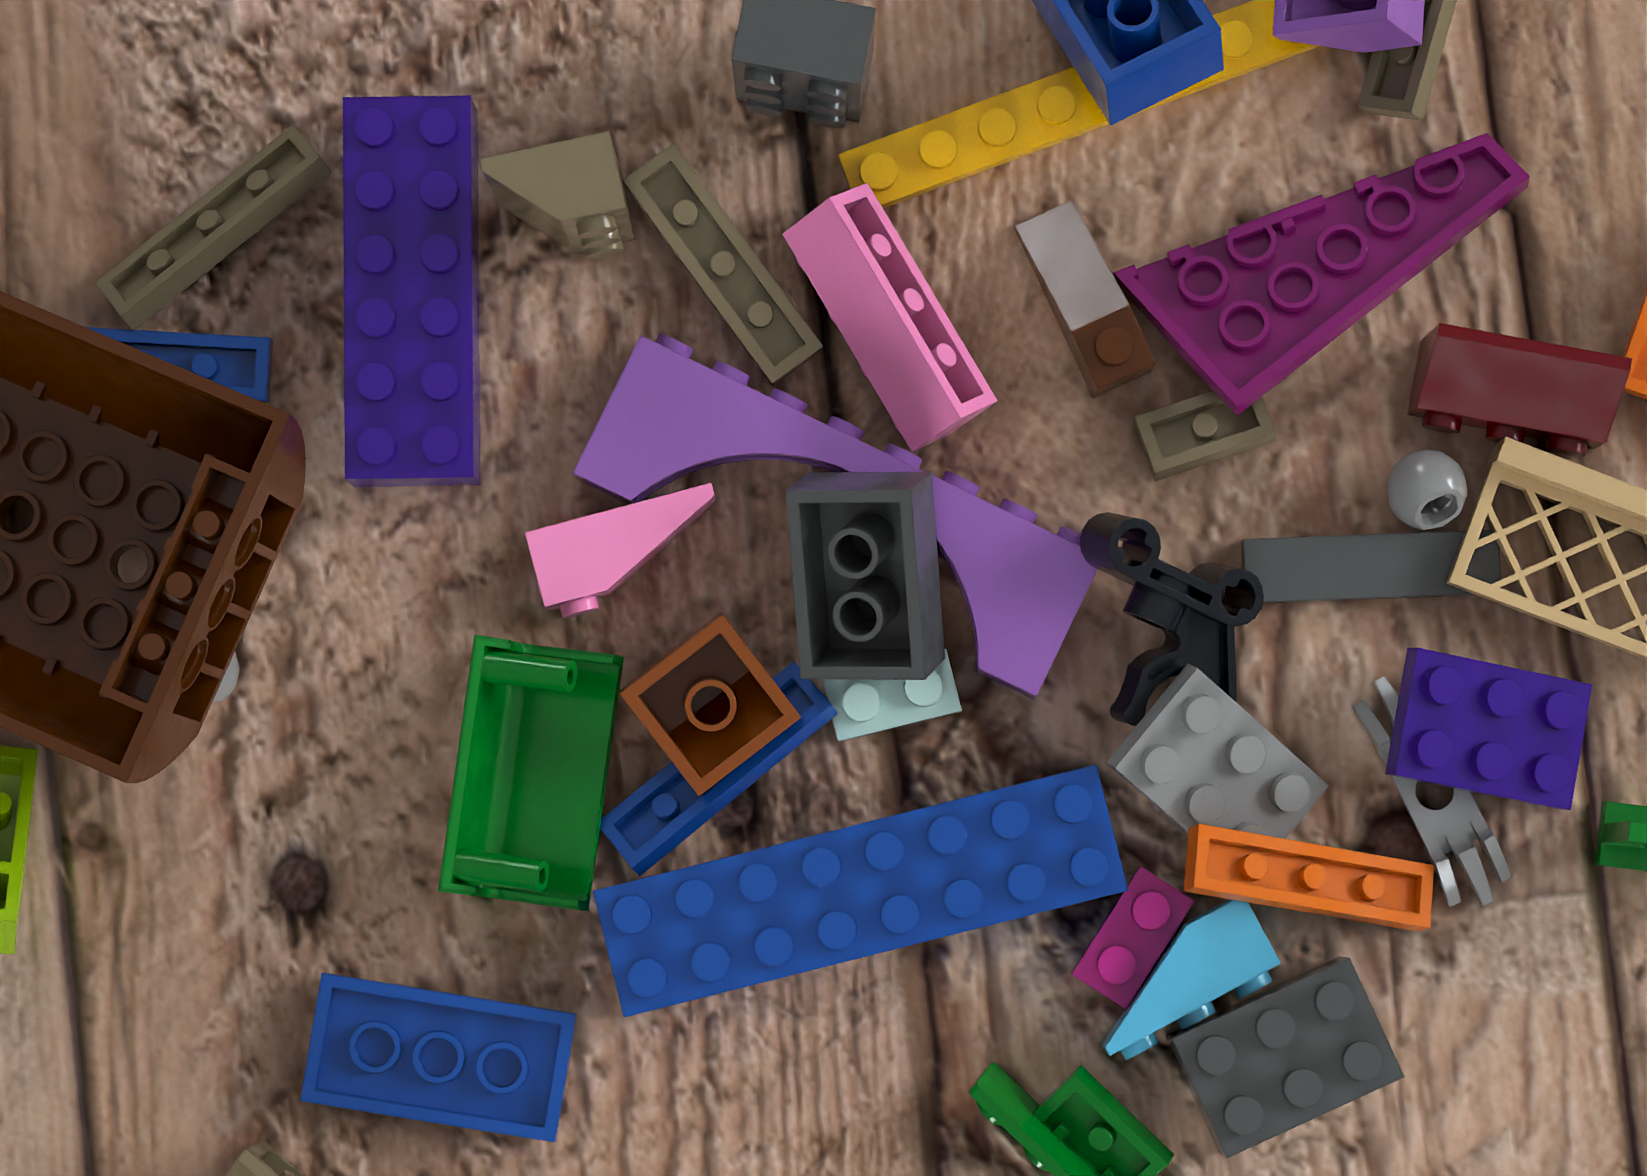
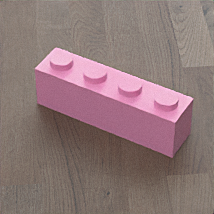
M868 183L829 197L782 234L793 251L797 263L806 273L828 310L831 320L837 325L859 362L863 374L869 379L890 414L894 426L901 433L912 452L950 435L998 401Z

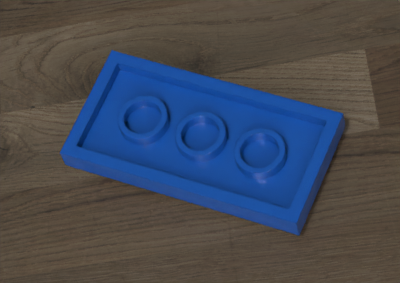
M324 972L321 974L300 1101L556 1142L578 1013Z

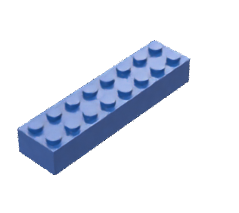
M1092 765L594 890L593 894L623 1016L628 1017L1129 890L1097 765Z

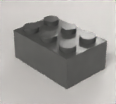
M743 0L731 59L736 99L746 101L745 108L747 110L762 115L782 116L783 110L789 109L809 113L807 120L820 126L844 128L846 120L859 123L874 50L876 8L837 0Z
M932 471L807 473L785 491L800 678L925 680L945 659Z
M1339 956L1212 1014L1185 1029L1177 1030L1166 1036L1219 1153L1226 1158L1405 1077L1349 957Z

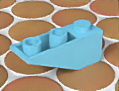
M1228 899L1179 927L1127 1009L1123 1011L1101 1044L1106 1054L1111 1056L1121 1051L1125 1060L1130 1059L1159 1043L1155 1031L1176 1020L1181 1028L1185 1029L1216 1012L1211 1003L1214 999L1233 989L1238 999L1273 981L1268 970L1281 964L1249 903Z

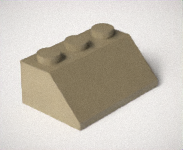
M609 131L480 159L482 171L498 205L572 253L585 251L588 259L608 257L623 252L624 242L635 240L620 167Z

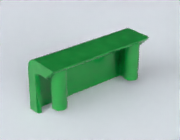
M474 634L438 887L439 892L589 911L623 669V656L524 644L507 639Z

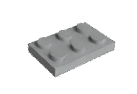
M1189 663L1106 762L1187 834L1189 827L1205 824L1286 839L1329 787L1325 781L1202 671Z

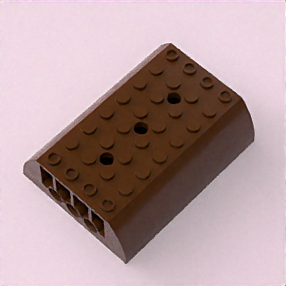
M1 291L0 728L122 782L139 783L146 781L170 765L199 734L303 499L306 455L302 430L297 420L285 411ZM27 499L32 504L34 510L33 521L25 531L12 534L5 524L6 511L15 501ZM133 548H141L147 556V570L138 581L125 583L118 573L119 559L126 551Z

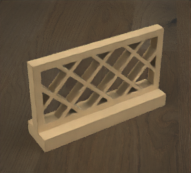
M1504 437L1495 443L1485 467L1488 469L1446 584L1647 660V626L1645 624L1647 622V614L1641 615L1626 583L1627 580L1647 572V564L1622 574L1607 542V539L1629 531L1642 536L1647 547V490L1509 437ZM1499 482L1523 491L1533 516L1502 529L1491 505ZM1537 497L1558 505L1543 511ZM1568 508L1583 515L1593 539L1562 552L1547 517ZM1485 520H1487L1493 534L1478 540ZM1598 520L1617 528L1603 533ZM1537 522L1553 557L1521 570L1506 535ZM1495 540L1512 574L1492 584L1465 575L1474 550ZM1597 545L1612 580L1582 593L1566 558ZM1556 563L1572 598L1550 607L1535 600L1525 576ZM1515 581L1521 595L1500 587ZM1616 586L1631 621L1610 630L1595 623L1585 599ZM1575 604L1581 618L1560 610ZM1635 627L1641 641L1621 633Z

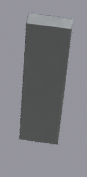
M1482 530L1478 540L1493 534L1492 531ZM1465 531L1243 539L1241 541L1243 570L1251 571L1260 580L1264 592L1263 603L1477 596L1446 584ZM1496 540L1474 550L1465 575L1489 584L1501 580L1500 552Z

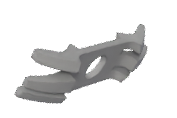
M1382 677L1374 681V684L1392 726H1394L1399 696L1387 679ZM1364 700L1352 705V708L1369 734L1382 763L1387 766L1391 739ZM1391 776L1424 844V850L1431 864L1434 865V870L1448 906L1451 907L1461 902L1449 858L1445 856L1450 851L1453 852L1482 906L1493 902L1484 868L1476 847L1472 845L1471 841L1478 838L1500 882L1510 879L1511 874L1498 841L1487 826L1471 792L1452 788V797L1449 803L1439 810H1430L1422 806L1416 797L1415 790L1418 781Z

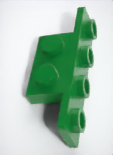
M994 1062L980 1074L968 1091L987 1120L997 1126L1004 1127L1023 1146L1025 1154L1034 1165L1044 1171L1051 1172L1054 1176H1157L1169 1165L1175 1155L1082 1065L1067 1077L1040 1105Z

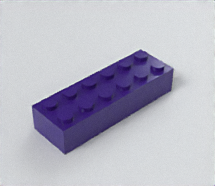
M471 95L343 97L345 480L353 487L481 485L478 110Z

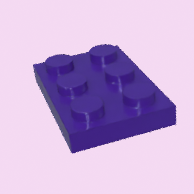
M1407 648L1385 774L1559 810H1571L1592 684L1422 648Z

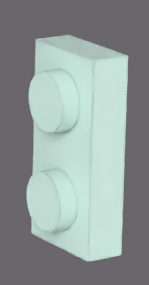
M944 649L945 659L925 680L823 679L827 700L838 713L832 718L837 741L841 742L961 712L962 709L947 649Z

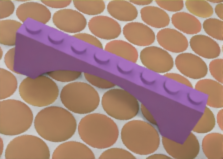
M659 333L655 342L640 335L573 474L577 480L620 501L633 504L641 502L656 490L676 479L696 471L726 463L750 460H780L802 463L833 472L924 471L918 469L922 459L915 454L889 443L884 452L861 441L865 432L855 425L834 416L830 417L827 424L822 423L804 414L808 405L802 400L773 388L770 397L747 387L750 376L720 361H716L713 369H710L689 359L693 352L692 348L672 337ZM945 471L942 479L932 475L937 548L952 570L964 596L975 642L976 672L1034 699L1049 672L1096 574L1097 568L1089 564L1081 552L1080 533L1060 526L1056 535L1035 525L1034 522L1037 514L1022 505L1003 499L1000 506L997 507L977 497L976 495L980 487L957 474Z

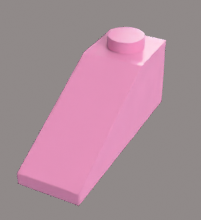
M712 483L525 532L544 607L548 611L560 609L562 618L574 617L598 610L597 598L611 595L716 502Z

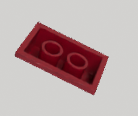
M1439 323L1420 341L1407 415L1423 418L1422 427L1433 431L1460 433L1461 425L1486 429L1485 439L1493 442L1509 437L1523 443L1524 437L1549 441L1548 451L1562 455L1583 457L1586 456L1587 448L1595 449L1607 442L1630 373L1632 358Z

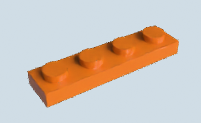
M1197 824L1188 828L1184 892L1417 932L1429 929L1431 926L1434 865L1205 824Z

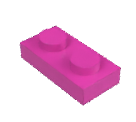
M1138 866L1127 884L1129 891L1121 893L1070 973L1124 1009H1127L1194 903L1193 899L1141 866Z

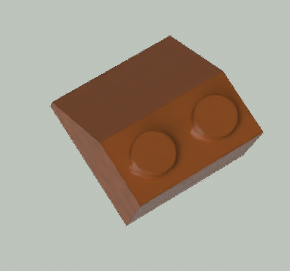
M722 612L620 689L622 698L698 796L801 718L800 714Z

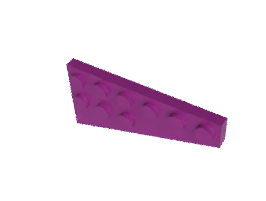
M1488 133L1418 158L1415 161V165L1379 179L1376 174L1354 182V188L1325 199H1323L1322 195L1316 196L1230 228L1226 236L1191 248L1189 244L1167 252V258L1137 269L1135 265H1131L1113 272V276L1129 300L1233 413L1238 416L1528 187L1530 176Z

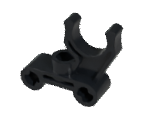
M1110 512L1100 513L1089 519L1082 529L1080 537L1081 552L1085 560L1093 567L1132 585L1133 588L1123 612L1137 620L1161 629L1165 634V642L1162 646L1145 651L1128 664L1120 693L1110 707L1112 718L1122 723L1137 726L1145 716L1148 699L1156 686L1169 677L1179 675L1188 663L1202 671L1237 703L1235 626L1248 624L1256 618L1262 609L1264 592L1258 577L1248 570L1212 562L1199 564L1190 573H1187L1159 559L1161 550L1160 536L1156 528L1147 520ZM1119 540L1123 542L1121 548L1118 547ZM1224 588H1225L1224 597H1223V599H1222V598H1221V597H1222V593H1223V590H1224Z

